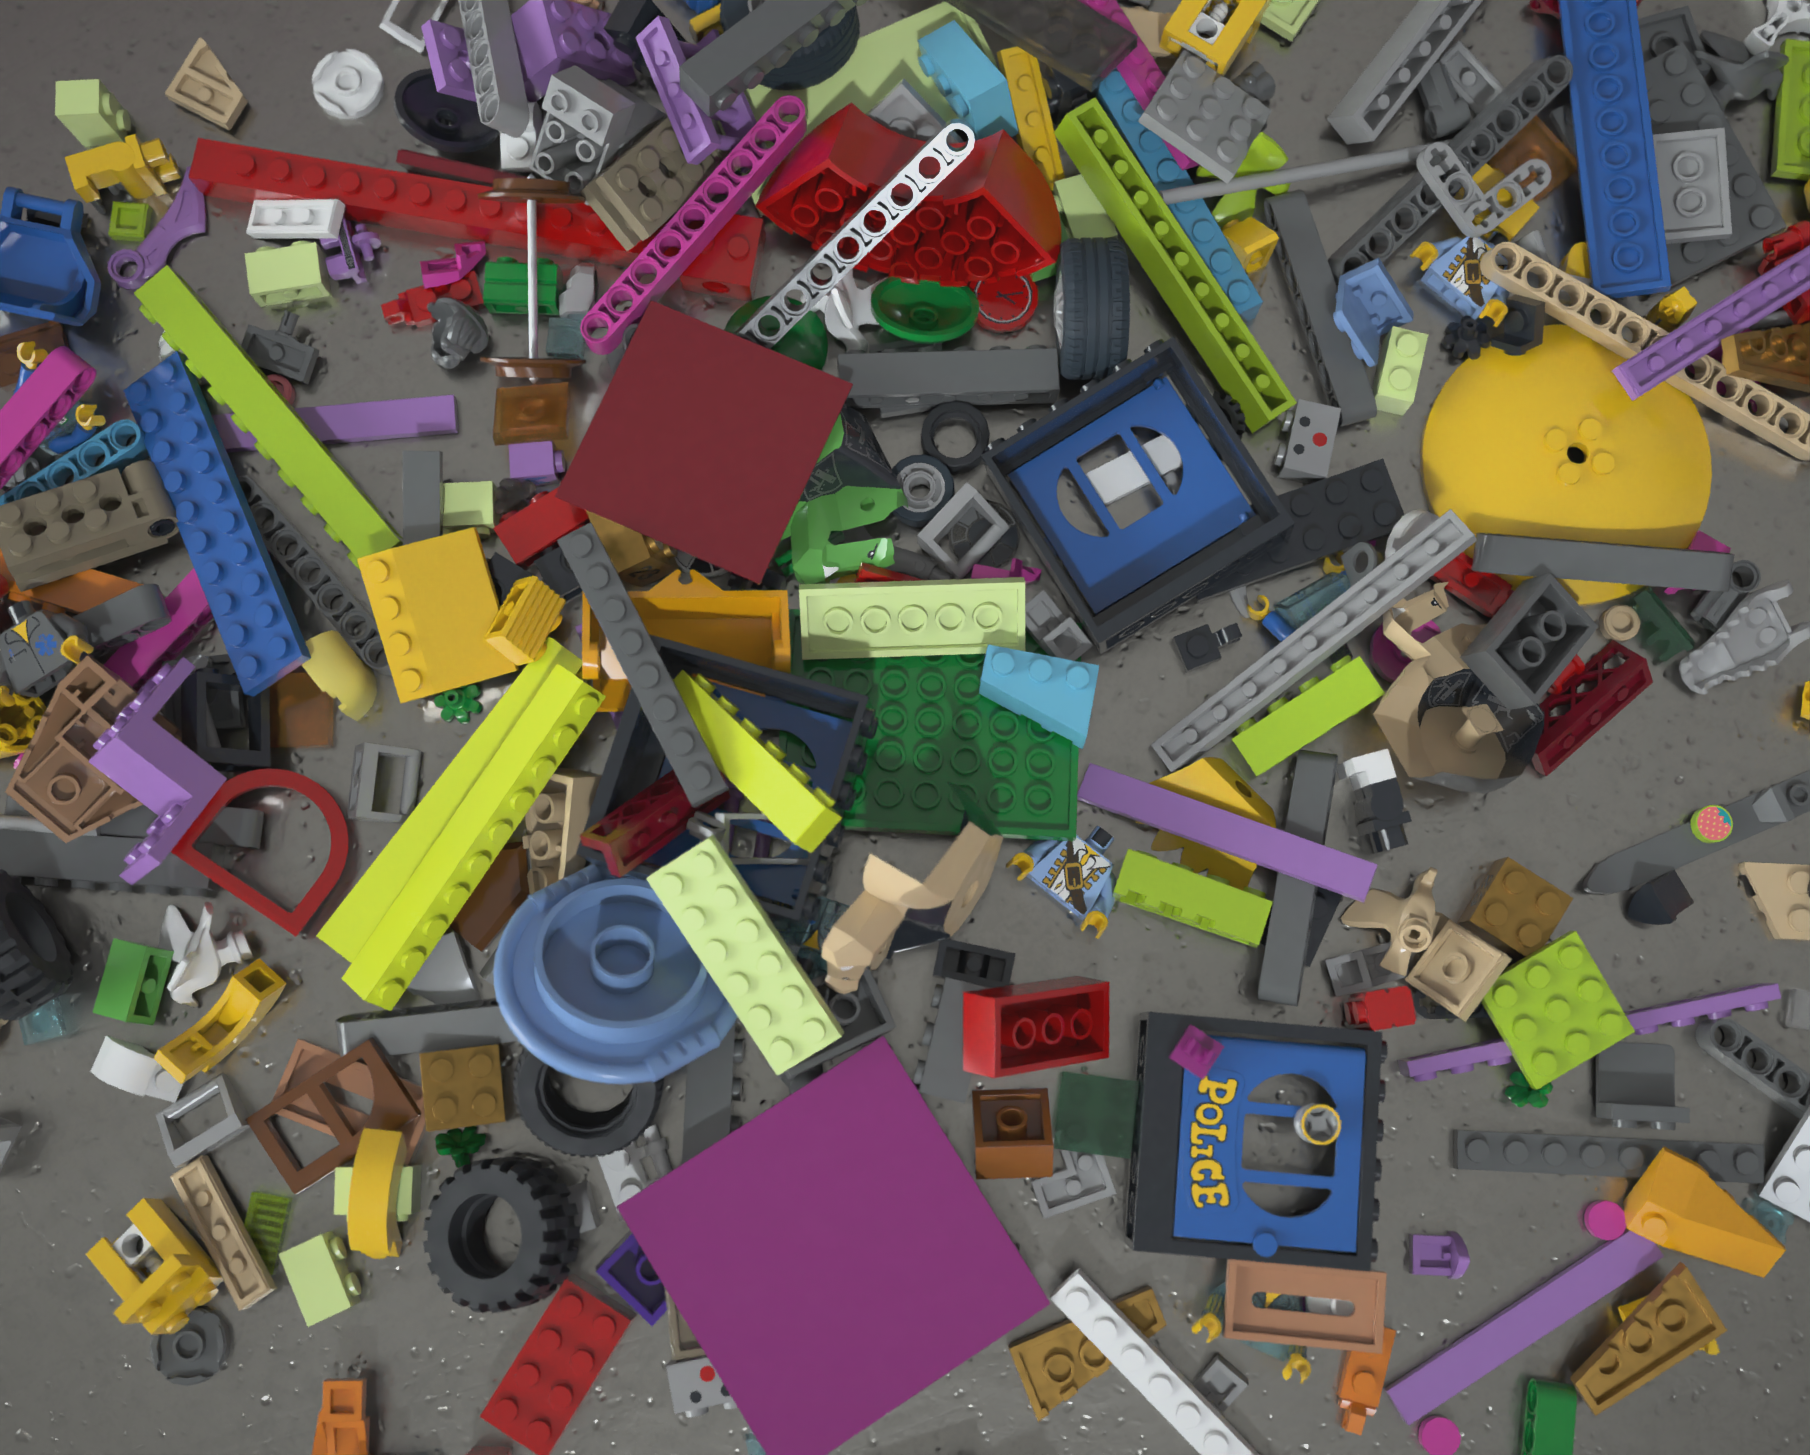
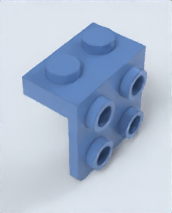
M1379 257L1339 277L1338 292L1335 295L1337 301L1336 310L1333 313L1335 324L1341 332L1346 331L1350 337L1351 346L1356 357L1359 360L1364 359L1371 368L1378 364L1380 336L1389 332L1392 326L1400 327L1413 321L1414 313Z

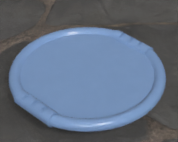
M593 864L528 895V899L511 917L498 943L493 969L494 989L499 1008L507 1025L520 1043L533 1055L558 1071L573 1077L606 1084L656 1082L719 1047L720 1042L725 1038L738 1017L647 880L627 874L617 877L611 875L607 868Z

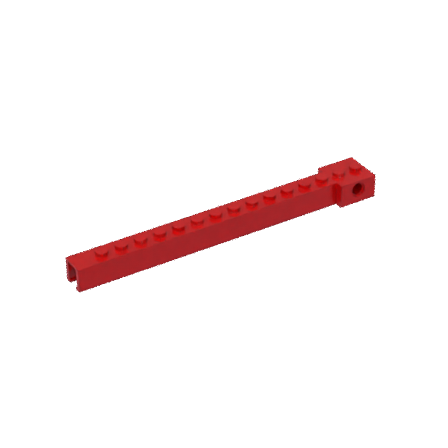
M198 138L188 178L204 196L253 204L254 200L338 199L345 204V220L475 242L485 241L487 244L528 250L527 203L478 199L479 193L493 190V187ZM536 203L537 252L629 267L672 217L644 241L641 240L633 248L626 251L590 205L587 206L584 203ZM734 214L679 276L683 291L748 302L754 300L766 239L763 219ZM692 221L687 228L692 230L699 229L703 226L704 222ZM671 247L663 255L672 257L677 255L681 249Z

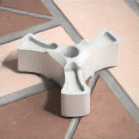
M1767 0L1768 18L1766 23L1754 28L1743 43L1747 51L1755 56L1763 51H1768L1773 46L1775 38L1783 33L1795 31L1796 33L1806 32L1810 34V2L1806 0Z

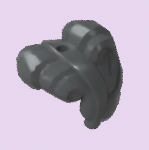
M449 297L440 298L435 303H428V311L431 312L435 320H438L431 327V356L436 364L445 369L455 368L461 360L463 361L470 351L479 353L486 347L488 343V328L483 318L473 307L458 299Z

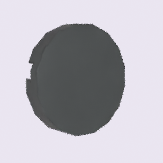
M198 1305L188 1315L190 1319L187 1324L176 1333L152 1335L150 1344L152 1363L157 1371H161L167 1377L165 1379L173 1384L191 1386L203 1383L218 1373L229 1357L231 1347L229 1327L220 1314L206 1306Z

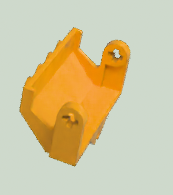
M677 569L648 591H627L650 635L790 674L791 652L788 590L723 591L694 569L690 570L692 582L682 584L678 581L681 577V571ZM582 592L583 679H593V688L606 696L596 712H623L632 687L584 592ZM708 679L710 682L717 683L720 685H724L727 687H731L734 689L765 697V695L761 693H757L754 691H750L747 689Z

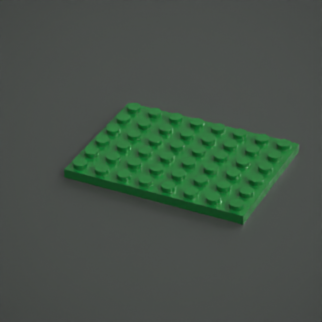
M789 609L790 674L869 696L873 708L876 710L875 717L879 718L875 737L873 740L867 739L864 753L868 754L862 776L856 774L852 789L857 790L853 808L850 812L845 810L841 825L845 826V830L958 835L961 832L960 827L965 807L956 792L947 783L950 782L959 785L993 822L1003 838L1057 841L1076 840L1079 747L1054 731L1049 732L1042 728L1041 724L1022 714L1018 715L979 694L986 654L802 660L800 609ZM1076 623L1082 630V623ZM1025 630V652L1049 656ZM1081 656L1078 657L1075 661L1081 662ZM786 701L790 705L853 722L852 719ZM780 730L779 748L786 753L783 761L815 769L816 762L808 746L795 735ZM808 781L807 784L812 788L813 782Z

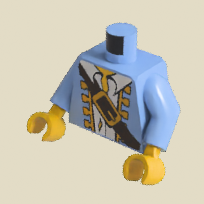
M1493 232L1486 241L1480 237L1471 238L1468 236L1464 239L1456 236L1432 244L1425 241L1410 255L1411 258L1417 257L1423 262V265L1420 267L1422 271L1428 268L1421 281L1463 316H1471L1474 320L1478 316L1481 319L1484 316L1491 317L1495 322L1493 326L1497 328L1508 313L1506 298L1509 297V291L1488 280L1480 269L1482 256L1487 251L1502 242H1509L1502 233ZM1497 253L1495 256L1496 265L1500 269L1507 270V259L1502 254Z
M1096 826L1085 841L1077 835L1075 841H1035L1022 853H1017L1006 864L1007 869L1011 865H1017L1021 869L1022 874L1016 878L1018 881L1023 880L1025 877L1029 878L1078 918L1084 919L1080 926L1082 931L1085 930L1087 925H1093L1098 931L1095 938L1099 939L1107 928V919L1115 902L1113 892L1117 879L1111 872L1114 864L1105 858L1103 854L1115 839L1101 827Z

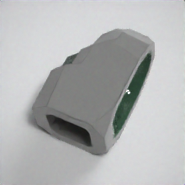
M593 263L576 265L570 271L567 283L562 286V294L559 295V314L563 322L571 324H581L584 316L599 301L598 272L596 265Z

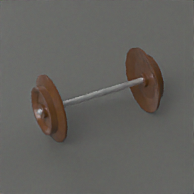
M532 173L527 178L493 179V190L479 193L478 199L527 203L529 357H480V361L494 365L496 376L529 378L533 384L538 378H571L572 367L586 364V359L538 358L536 203H585V197L571 193L570 182L536 179Z

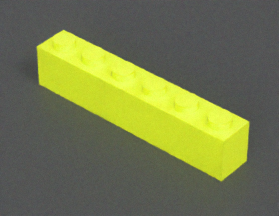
M681 670L673 681L718 769L795 845L812 853L842 819V816L832 808L836 801L820 787L813 790L807 784L811 777L799 766L793 763L789 767L783 761L786 753L770 740L764 743L759 738L763 732L758 726L746 717L743 720L739 719L735 715L739 711L735 704L723 695L718 698L712 693L716 689L712 682L700 673L693 677L684 670Z

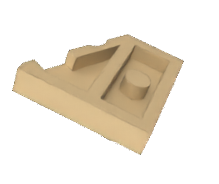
M201 38L197 40L165 92L170 101L229 131L248 102L207 43Z
M1738 863L1741 875L1746 874L1756 894L1753 895V898L1759 910L1765 914L1766 924L1774 939L1810 941V898L1808 895L1810 865Z

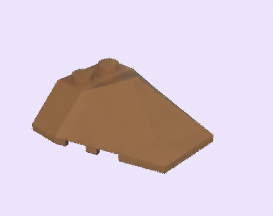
M87 655L58 684L5 793L65 843L111 821L113 818L131 809L143 805V803L88 762L98 751L92 745L107 728H110L117 721L115 718L126 705L139 695L137 691L122 677ZM158 711L152 720L182 743L181 731L165 715Z

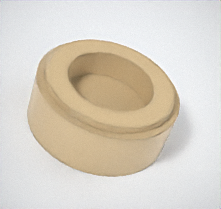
M1622 604L1615 605L1602 614L1599 621L1600 631L1609 641L1614 640L1622 643L1633 638L1638 633L1640 618L1633 608Z

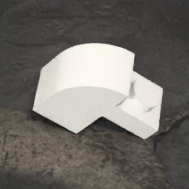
M527 102L529 122L521 136L513 138L499 131L501 169L503 172H534L529 168L542 128V111L537 102Z
M110 1036L105 1037L91 1069V1072L98 1079L114 1087L136 1095L144 1096L145 1094L174 1103L183 1086L154 1059L156 1054L150 1053L143 1046Z

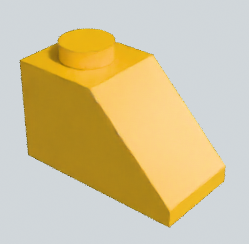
M1252 216L1241 222L1239 219L1232 220L1221 228L1247 275L1267 266L1279 240L1275 231Z

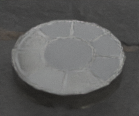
M986 500L1007 523L1009 529L977 564L1001 569L1008 565L1017 553L1021 539L1019 523L1013 513L1004 505ZM973 507L948 532L949 549L957 562L992 526Z

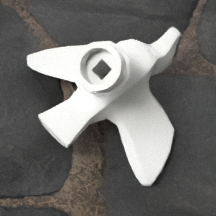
M851 269L810 309V311L814 312L821 310L825 314V324L828 331L846 345V352L849 350L868 351L869 343L859 331V325L879 324L871 312V296L877 285L888 277L861 290L856 287L853 269ZM802 292L801 302L805 303L806 297Z
M209 902L204 904L200 922L195 932L189 930L178 908L175 905H169L164 915L160 932L159 948L174 951L172 961L179 963L167 986V989L170 990V997L176 1002L189 1005L192 1008L199 1006L192 993L215 983L220 976L222 966L231 962L244 964L245 960L253 958L243 929L234 933L230 931L226 938L215 941L210 929L213 906Z

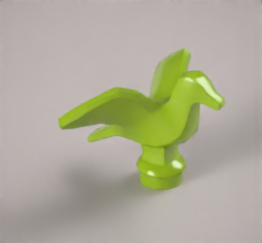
M1260 132L1250 145L1246 157L1233 178L1277 170L1288 161V157L1270 136ZM1199 165L1196 173L1198 177L1218 178ZM1291 183L1264 187V189L1275 195H1280L1288 192ZM1257 189L1223 195L1212 212L1220 229L1232 220L1239 219L1241 222L1251 216L1253 217Z

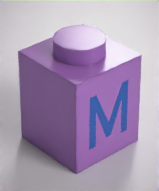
M552 439L508 443L510 478L517 488L561 484L560 472H565V457L563 450H558Z

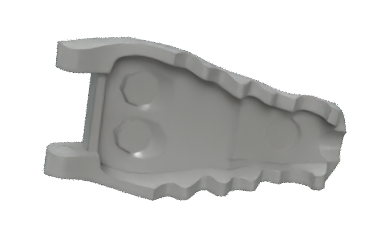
M1789 580L1768 585L1751 593L1739 603L1711 638L1681 660L1679 671L1683 682L1690 690L1700 694H1707L1709 688L1722 683L1724 680L1734 681L1740 677L1751 676L1752 671H1765L1767 667L1778 665L1792 649L1810 638V622L1805 621L1790 627L1777 603L1778 600L1788 597L1793 593L1794 590Z

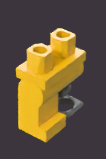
M136 134L125 137L126 143L121 141L113 142L66 156L65 161L74 189L86 203L90 202L99 213L103 214L106 213V209L104 208L99 189L108 187L113 195L119 194L120 190L124 189L131 196L138 199L148 198L153 193L157 197L167 194L164 183L181 178V174L175 158L172 154L167 153L160 138L142 143Z

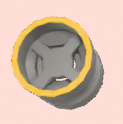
M1309 1103L1297 1110L1294 1117V1128L1301 1139L1309 1143L1325 1145L1338 1137L1341 1130V1121L1333 1108L1327 1105Z

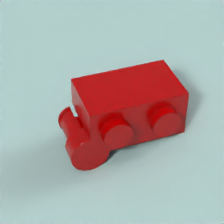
M1806 220L1790 225L1785 232L1763 240L1762 249L1764 254L1774 251V253L1765 257L1757 268L1761 276L1810 245V222ZM1810 289L1782 306L1794 325L1810 320Z

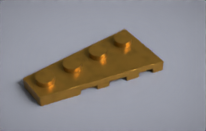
M1810 322L1804 325H1791L1781 329L1780 327L1771 328L1762 332L1758 330L1733 334L1721 339L1723 350L1722 364L1726 369L1727 375L1810 393Z
M1679 1262L1570 1377V1380L1590 1411L1596 1416L1725 1333L1727 1329L1687 1266Z
M1150 1285L1112 1301L1148 1339L1167 1325ZM1070 1319L1008 1345L1038 1422L1049 1415L1050 1410L1062 1401L1066 1402L1078 1393V1389L1095 1376L1099 1377L1113 1364Z

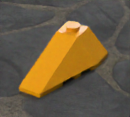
M1663 1146L1623 1201L1627 1229L1662 1247L1764 1278L1786 1251L1785 1246L1753 1215H1748L1735 1202L1734 1197L1726 1189L1722 1190L1709 1177V1173L1700 1164Z

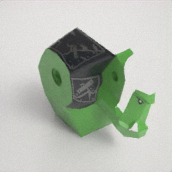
M844 404L781 539L783 540L791 536L792 566L795 577L801 584H829L830 580L858 573L861 562L881 568L895 564L893 559L894 547L891 538H876L833 545L828 541L831 531H844L882 521L903 505L908 508L907 498L866 416Z

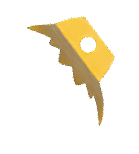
M1215 757L1201 758L1181 770L1149 783L1276 828L1273 808L1223 759ZM1159 830L1151 846V849L1155 851H1169L1184 847L1180 864L1194 869L1193 872L1197 874L1208 868V874L1230 881L1229 886L1243 890L1245 886L1248 887L1257 866L1255 863L1163 830Z

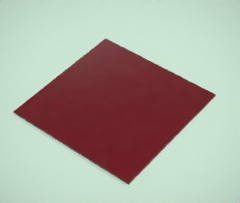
M650 300L555 497L760 585L853 384Z

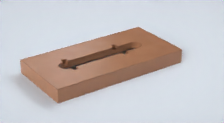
M298 1039L272 1101L339 1059L340 1053L310 1041ZM355 1061L325 1081L365 1098L374 1099L370 1071L367 1064L361 1061ZM399 1077L421 1111L419 1117L397 1130V1132L403 1133L408 1151L404 1164L409 1166L414 1161L426 1131L422 1085ZM307 1093L275 1113L334 1136ZM336 1102L355 1132L358 1133L370 1115Z
M1227 1259L1222 1336L1228 1339L1382 1354L1387 1273L1377 1270L1366 1272ZM1256 1292L1347 1300L1352 1302L1354 1309L1350 1315L1343 1316L1259 1308L1252 1304L1251 1299Z

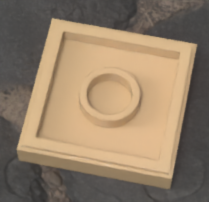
M1449 919L1405 978V981L1466 1022L1511 959L1500 950Z

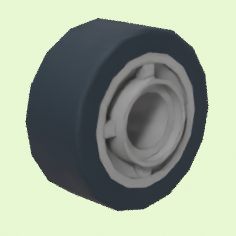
M926 454L911 455L900 460L892 468L908 501V508L902 505L892 511V513L904 524L913 527H925L955 495L952 475L948 467L937 458ZM916 485H927L930 488L929 494L923 498L912 496L911 491Z

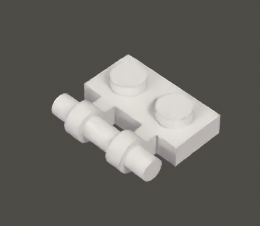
M656 1124L646 1129L643 1134L646 1145L637 1148L636 1142H631V1145L627 1148L623 1147L621 1151H614L613 1154H605V1156L601 1157L597 1155L620 1221L624 1219L617 1209L619 1204L672 1171L665 1149H668L665 1137L661 1139ZM650 1155L658 1177L652 1180L648 1179L642 1162V1158Z

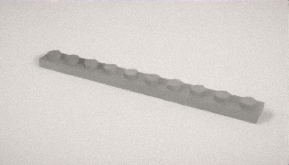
M1450 509L1163 734L1151 746L1171 773L1189 766L1477 541L1475 535Z

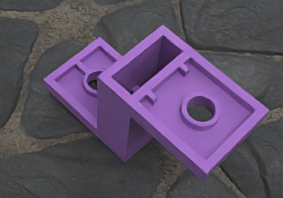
M529 0L511 15L527 102H537L546 94L553 74L575 65L595 78L602 80L611 79L617 84L629 86L636 80L632 59L614 46V40L603 29L611 16L610 13L569 0ZM429 19L421 28L437 92L477 102L464 29Z
M184 657L173 667L166 663L154 677L152 676L137 692L139 695L126 705L115 718L117 721L110 728H107L92 745L98 751L88 761L158 815L146 830V833L149 835L142 843L138 842L123 859L128 865L119 876L130 885L136 883L162 863L227 779L152 720L196 667Z

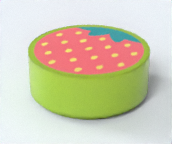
M1708 805L1699 808L1692 815L1690 823L1695 837L1705 843H1716L1725 840L1731 834L1733 828L1731 815L1726 809L1718 805Z

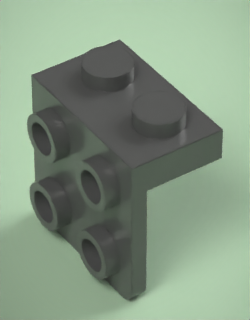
M1617 1042L1596 1055V1118L1612 1119V1127L1637 1128V1121H1651V1129L1676 1130L1675 1123H1690V1107L1675 1106V1055L1673 1047L1668 1044Z

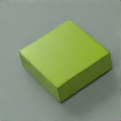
M113 201L108 235L113 240L142 242L150 232L153 208L146 203Z

